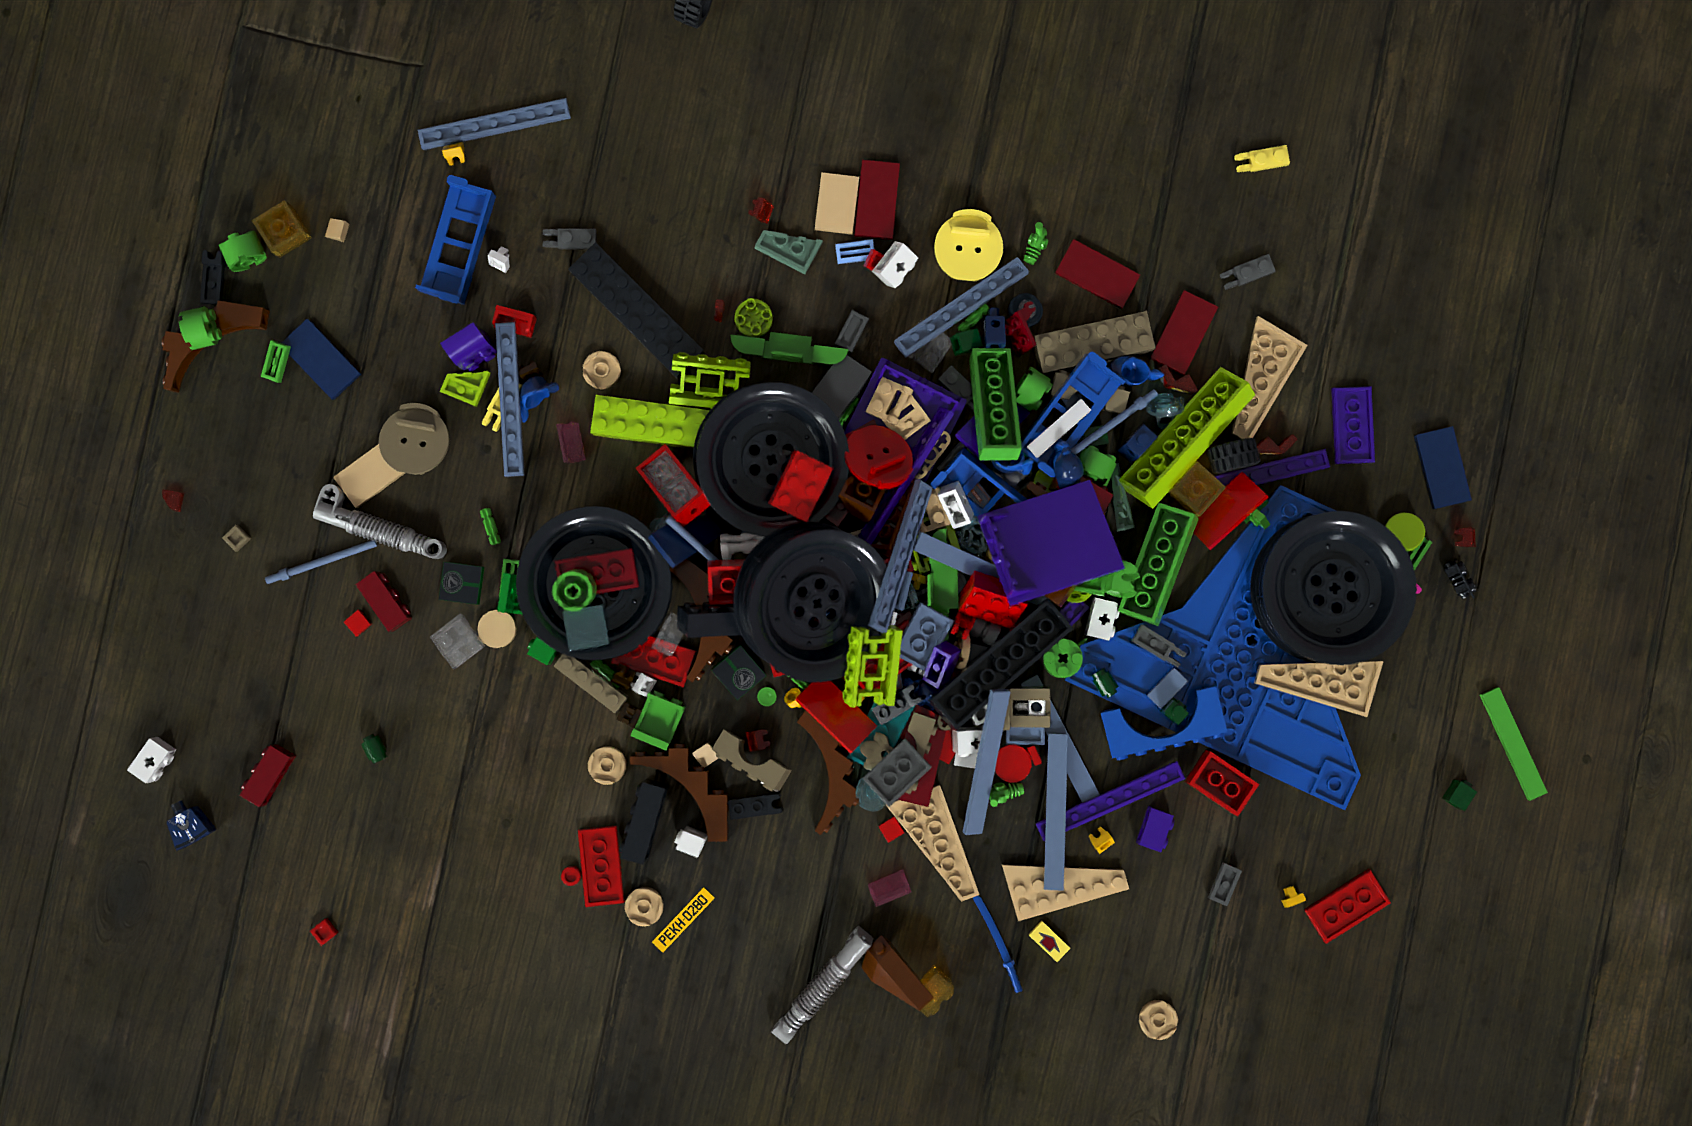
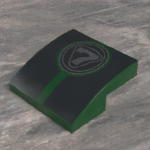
M444 562L438 600L479 605L485 567Z
M738 645L711 668V671L736 700H739L767 676L741 645Z

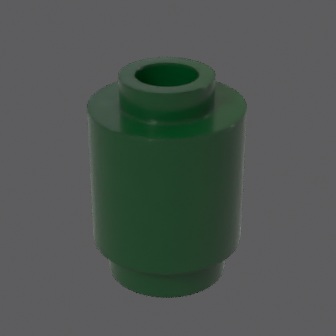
M1105 667L1091 675L1093 683L1102 696L1110 697L1118 692L1116 690L1119 687L1110 671H1107Z
M374 734L363 738L364 742L361 746L369 761L371 760L375 764L388 757L386 754L387 750L379 735L374 736Z

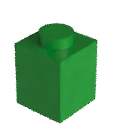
M539 637L532 639L527 647L529 649L527 654L545 665H551L558 651L549 647Z

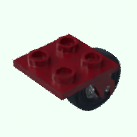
M1029 293L1019 294L1012 299L1008 307L1010 317L1005 320V333L1017 357L1022 356L1037 345L1029 328L1036 325L1043 314L1040 301Z

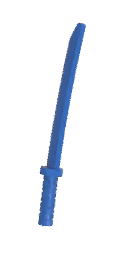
M980 896L972 897L996 942L1004 961L1003 966L1007 968L1015 993L1021 992L1023 989L1014 969L1015 962L1013 959L1011 960L989 911Z

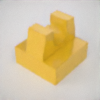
M463 142L443 147L442 152L449 165H454L453 157H458L461 163L465 162Z
M1099 827L1100 837L1095 838L1090 834L1089 838L1094 848L1101 854L1115 842L1107 831Z
M1294 886L1283 889L1286 895V899L1281 900L1284 908H1289L1306 901L1304 894H1297Z

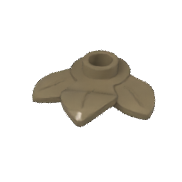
M876 732L874 741H864L859 745L861 753L867 757L863 767L871 770L884 758L883 753L885 751L890 753L894 749L889 745L886 735Z

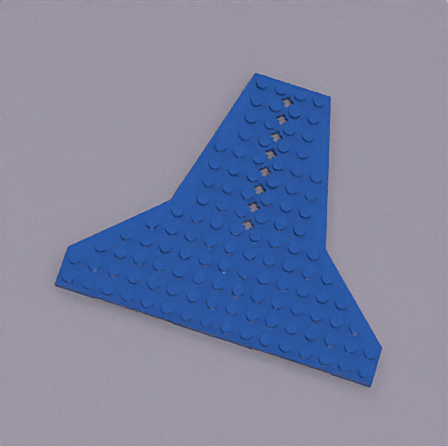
M1279 485L1268 498L1269 503L1260 511L1266 516L1271 525L1264 530L1260 525L1256 527L1250 521L1180 609L1163 614L1159 626L1141 622L1115 632L1114 636L1110 637V641L1098 638L1080 645L1079 648L1083 655L1082 665L1077 673L1064 678V680L1175 732L1181 730L1194 714L1197 703L1196 689L1215 685L1228 732L1224 733V736L1220 738L1204 737L1205 740L1198 743L1340 809L1346 810L1361 774L1336 708L1254 683L1259 665L1312 663L1287 654L1268 638L1260 626L1256 627L1255 620L1257 619L1250 597V581L1255 560L1268 539L1286 524L1300 519L1302 516H1306V514L1311 516L1336 511ZM1330 564L1326 567L1328 574L1333 572V567ZM1312 576L1311 583L1315 586L1318 580L1315 576ZM1329 587V590L1333 591L1335 590V587ZM1315 595L1313 598L1315 605L1320 603L1318 595ZM1335 603L1331 606L1332 611H1334ZM1141 624L1172 642L1177 648L1186 653L1185 657H1180L1173 651L1169 654L1170 658L1180 663L1178 668L1167 661L1161 660L1131 641ZM1253 635L1256 643L1248 645L1247 637ZM1104 667L1107 671H1110L1119 686L1116 688L1118 692L1110 697L1102 696L1092 681L1093 677L1091 675ZM1172 668H1175L1188 681L1173 696L1176 700H1180L1186 705V711L1189 713L1179 725L1174 724L1160 712L1161 709L1147 696Z

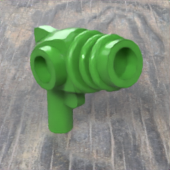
M1041 222L1035 224L1036 233L1030 235L1028 239L1030 247H1026L1028 250L1026 254L1028 255H1024L1023 261L1031 265L1037 262L1035 258H1038L1037 255H1041L1039 251L1041 249L1045 250L1048 244V239H1046L1047 230Z
M1016 782L1015 784L1012 783L1011 786L1008 783L1007 787L1004 783H996L991 788L989 800H991V806L996 807L998 803H1005L1009 796L1011 799H1013V795L1014 797L1024 794L1023 784Z

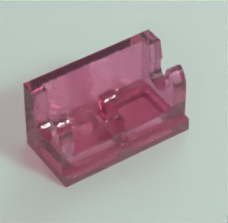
M579 423L556 424L563 461L566 464L585 461Z
M903 870L868 884L876 907L912 892Z

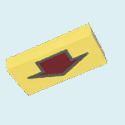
M1042 920L1028 934L1056 962L1070 949Z

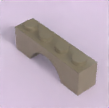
M1059 370V373H1053L1050 382L1053 386L1047 396L1054 397L1070 375V372ZM1069 386L1060 399L1069 400L1077 390ZM1119 386L1102 410L1120 414L1126 409L1130 392L1125 391V387Z
M562 654L554 665L556 669L613 713L619 712L624 703L629 699L628 695L596 674L581 659Z
M913 712L907 731L914 737L917 746L916 750L923 757L924 753H929L932 744L929 742L931 735L935 736L938 725L935 724V719ZM919 780L906 793L911 794L912 790L916 791Z
M723 729L712 748L717 753L715 756L723 761L729 760L732 762L731 766L739 771L743 769L748 772L747 776L752 780L757 781L759 779L763 782L762 786L770 791H773V789L781 790L792 770L772 759L762 765L752 764L744 752L745 740Z

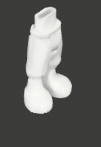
M747 532L740 535L720 534L722 560H732V555L738 552L749 554L765 537Z

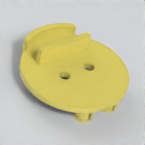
M974 209L959 210L954 212L953 217L947 220L939 229L934 244L935 257L941 269L951 278L978 281L990 275L997 268L1003 253L1002 237L998 228L991 222V216L987 213ZM956 246H961L962 250L957 251ZM975 248H980L981 252L976 253Z

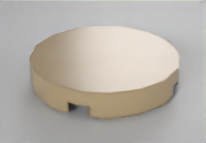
M594 352L584 361L583 377L594 388L601 390L609 389L620 378V363L609 352Z
M493 610L482 616L477 630L479 638L484 644L493 648H501L510 644L515 638L517 626L516 621L509 613Z
M959 631L956 634L958 642L954 643V646L962 650L955 666L956 669H964L966 667L970 653V636L968 634L966 640L962 639L963 631Z
M603 746L595 750L588 761L589 773L596 782L603 785H610L619 781L627 769V761L624 754L612 746Z
M650 887L635 889L629 894L625 902V912L629 920L638 926L646 927L654 924L663 913L664 903L662 897L656 890Z
M1153 1000L1142 1007L1139 1013V1024L1142 1031L1148 1037L1164 1040L1175 1033L1178 1016L1169 1003L1163 1000Z

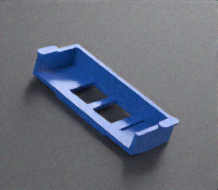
M449 175L447 183L450 185L422 283L421 286L416 284L415 288L419 292L439 297L442 300L464 305L496 195L491 190L468 184V181L464 178ZM452 218L478 225L472 244L446 237ZM444 243L470 250L465 270L439 263Z
M1089 352L1082 357L1021 439V451L1023 454L1037 463L1038 468L1050 477H1055L1053 461L1058 451L1054 450L1052 445L1036 458L1027 446L1047 429L1041 423L1053 407L1062 414L1068 411L1058 403V400L1069 386L1073 387L1094 403L1090 408L1091 411L1076 423L1077 427L1066 440L1071 449L1077 444L1118 387L1126 382L1107 368V362L1095 352ZM1059 438L1056 441V443L1061 442L1063 440Z
M964 447L930 484L933 489H936L938 486L942 487L959 481L974 515L977 517L988 513L1004 493L1016 503L1028 500ZM984 476L997 486L999 490L982 508L967 495Z

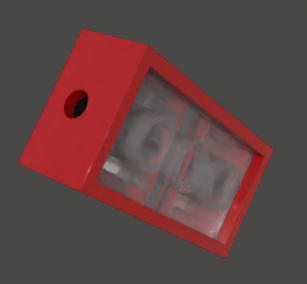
M666 444L636 467V470L669 513L683 527L711 505L702 488Z

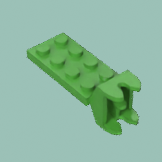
M1123 561L1125 569L1080 583L1074 591L1105 596V593L1114 597L1132 598L1136 596L1137 592L1134 590L1131 580L1139 579L1140 575L1132 563Z

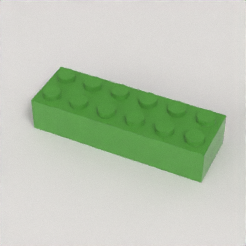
M972 348L969 366L979 460H1018L1022 445L1011 349Z
M1158 503L1135 564L1140 578L1134 581L1131 580V584L1134 586L1137 594L1132 598H1122L1118 609L1120 613L1159 626L1199 519L1195 514Z

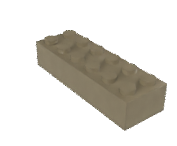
M1147 311L1035 335L1033 337L1037 344L1034 346L1038 369L1044 375L1059 373V370L1068 371L1074 369L1082 357L1089 352H1095L1106 362H1109L1121 356H1136L1152 352L1155 349Z

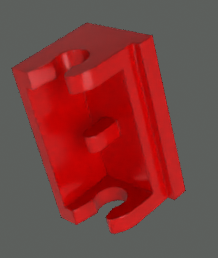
M496 305L492 324H494L496 329L495 323L515 322L516 334L532 338L537 318L530 313Z

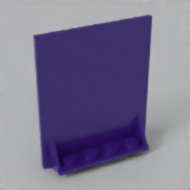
M881 358L844 431L846 435L875 419L878 426L887 427L882 419L866 413V409L882 377L913 389V397L930 420H932L939 407L953 412L954 416L944 430L951 434L967 400L909 371V369ZM898 391L889 411L896 406L901 392ZM912 404L901 411L898 417L899 420L915 409ZM930 422L905 440L911 451ZM945 434L940 436L938 442L934 445L939 452L942 450V448H939L942 442L946 444L947 442ZM932 449L926 459L933 460L936 457V452ZM924 461L917 474H923L924 472L922 471V468L924 467V465L926 464V466L929 467L930 464ZM934 465L923 478L918 480L926 483Z
M1091 480L978 516L992 561L1000 578L999 582L1002 583L1007 600L1011 606L1125 569Z

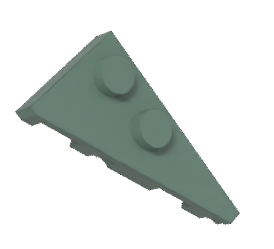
M1116 463L1111 476L1112 502L1115 508L1117 532L1135 528L1126 490L1119 482V479L1122 477L1119 463Z

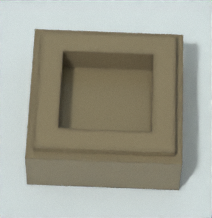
M235 525L222 539L235 552H238L251 537L239 525Z

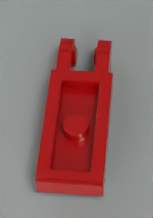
M957 611L950 633L955 635L959 627L965 628L962 633V639L966 640L974 626L976 617Z

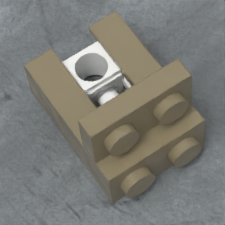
M1007 686L1005 688L1010 691L1003 730H1010L1011 727L1050 728V686ZM1014 700H1028L1027 703L1015 702L1014 708ZM1038 702L1042 705V709L1034 711L1031 708V704ZM1017 709L1018 711H1028L1029 713H1014V711Z

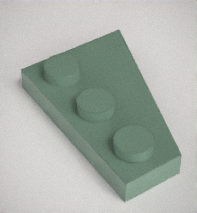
M763 230L755 244V249L806 274L823 240L806 239V237L787 236L784 233Z

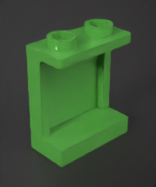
M654 690L653 693H648L647 700L631 736L663 750H668L686 706L682 705V701L675 698L671 700L664 698L665 694Z

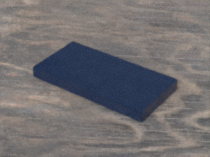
M308 318L282 342L284 345L291 346L289 355L332 400H335L361 375Z
M1453 426L1415 435L1414 438L1432 510L1471 501L1472 498Z
M706 510L684 527L704 546L719 538L720 534H724ZM666 524L648 537L672 568L698 552L669 524Z

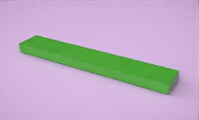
M1495 687L1480 694V698L1527 800L1531 801L1548 793L1500 688Z

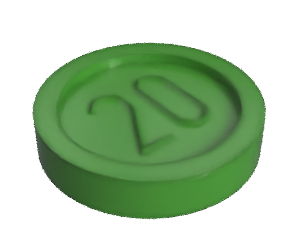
M764 687L758 692L757 698L761 705L771 706L775 703L777 695L774 689Z

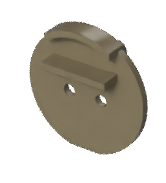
M420 403L400 405V410L391 415L384 423L379 435V449L386 463L394 470L414 475H423L438 466L444 459L449 447L448 429L435 409ZM403 438H406L407 442L403 444L401 441ZM421 442H426L425 447L420 446Z

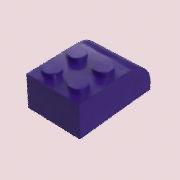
M474 322L440 343L455 365L465 372L476 370L480 363L492 360L497 353V349L488 334Z

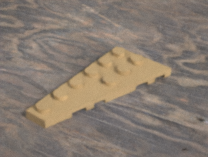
M1259 316L1256 317L1243 377L1244 380L1249 382L1255 396L1234 419L1231 434L1239 439L1254 437L1307 347L1305 343Z
M1383 661L1361 662L1351 665H1330L1324 663L1259 665L1254 683L1367 717Z
M940 785L933 787L929 807L896 800L888 807L961 901L979 895Z
M1002 864L1018 921L1129 889L1123 869L1064 867V891L1044 890V866Z

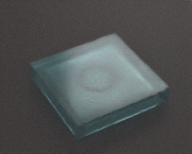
M602 605L586 607L578 611H563L569 651L609 644Z

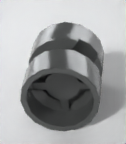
M976 618L969 636L976 640L980 638L981 643L991 646L996 641L1002 626Z

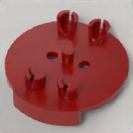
M869 425L854 431L847 440L849 452L845 451L844 458L849 470L859 480L878 489H891L903 484L910 477L913 471L912 452L908 443L898 433L887 427Z

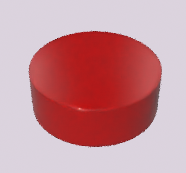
M576 866L566 867L561 873L563 883L568 886L576 885L581 879L580 869Z

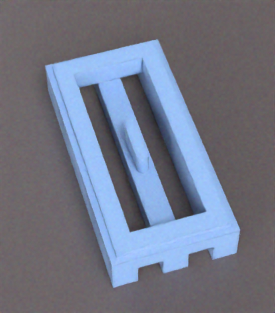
M873 239L835 244L838 264L866 261L868 255L841 258V256L870 253L871 249H874ZM870 245V248L840 252V249Z

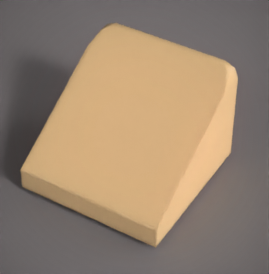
M330 218L325 237L344 242L349 223Z
M707 742L692 753L704 768L718 759L715 756L717 753L712 750L713 747L710 742Z

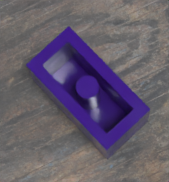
M948 641L936 645L922 679L936 688L944 686L950 681L962 650Z
M1148 806L1136 843L1162 852V849H1165L1168 844L1167 834L1174 826V816Z

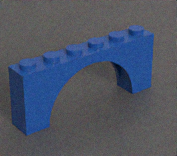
M1212 685L1196 689L1197 703L1192 718L1181 730L1167 736H1149L1137 731L1126 721L1120 707L1101 711L1112 758L1123 760L1128 758L1129 754L1135 753L1136 756L1147 754V750L1151 749L1157 752L1165 750L1166 746L1174 745V747L1184 746L1186 741L1193 740V743L1204 741V737L1212 736L1213 739L1223 737L1224 733L1228 731L1216 686Z

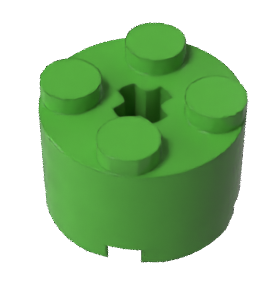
M249 231L242 235H239V233L230 234L227 237V241L219 244L227 266L233 272L250 269L249 265L255 263L257 266L267 258L255 231Z
M204 306L179 313V316H182L183 319L179 321L181 334L186 343L190 342L192 345L189 347L191 350L216 345L218 340L222 339L221 330L217 328L215 323L217 318L213 309H208Z
M1033 367L1028 369L1031 372L1028 375L1024 374L1015 387L1017 404L1028 411L1032 409L1037 410L1042 403L1041 397L1044 393L1047 394L1053 386L1050 383L1051 379Z
M1089 445L1087 449H1083L1078 455L1083 464V475L1093 480L1092 483H1102L1101 485L1106 487L1116 467V457L1110 454H1102L1098 448Z
M572 569L563 573L553 585L555 601L567 611L583 609L593 601L597 591L596 582L592 574L581 569ZM574 586L576 589H578V592L576 594L575 591L571 590V588Z
M1061 639L1043 655L1045 670L1057 678H1067L1079 671L1083 662L1081 649L1075 642L1068 639ZM1059 654H1065L1067 656L1065 659L1067 661L1066 663L1058 662Z

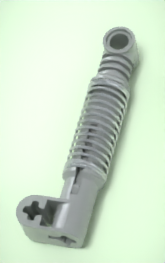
M327 484L322 487L313 511L314 519L343 528L350 534L363 536V538L371 539L372 541L375 540L376 543H383L388 545V547L392 546V548L396 547V549L404 552L413 551L433 559H441L445 556L447 548L444 542L430 537L427 538V536L422 534L418 535L414 529L404 527L403 525L400 526V524L396 525V523L388 522L383 518H376L359 510L350 511L342 508L345 500L343 490L333 484ZM331 492L335 493V497L330 496ZM326 499L335 501L334 505L325 503ZM437 544L439 548L438 552L436 554H433L431 552V548L433 545Z
M858 925L847 938L844 948L837 956L829 959L826 965L818 972V975L796 997L791 1009L784 1017L778 1020L771 1033L784 1044H787L801 1025L816 1014V1011L822 1007V1004H825L824 1001H827V998H830V995L836 991L838 985H841V982H844V979L849 976L850 969L870 948L874 938Z

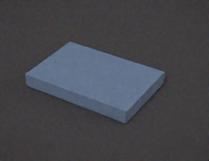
M919 602L902 633L900 658L925 671L934 647L944 641L954 620Z

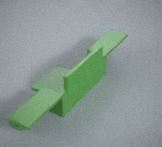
M770 332L769 341H765L763 338L731 335V342L739 352L767 359L807 364H837L848 353V349L819 345L812 347V337Z
M947 528L938 530L932 537L948 544ZM929 558L931 573L927 575L928 606L932 605L934 610L949 617V609H958L959 607L958 570ZM949 630L948 634L946 635V637H945V639H944V641H948L949 643H950V630Z

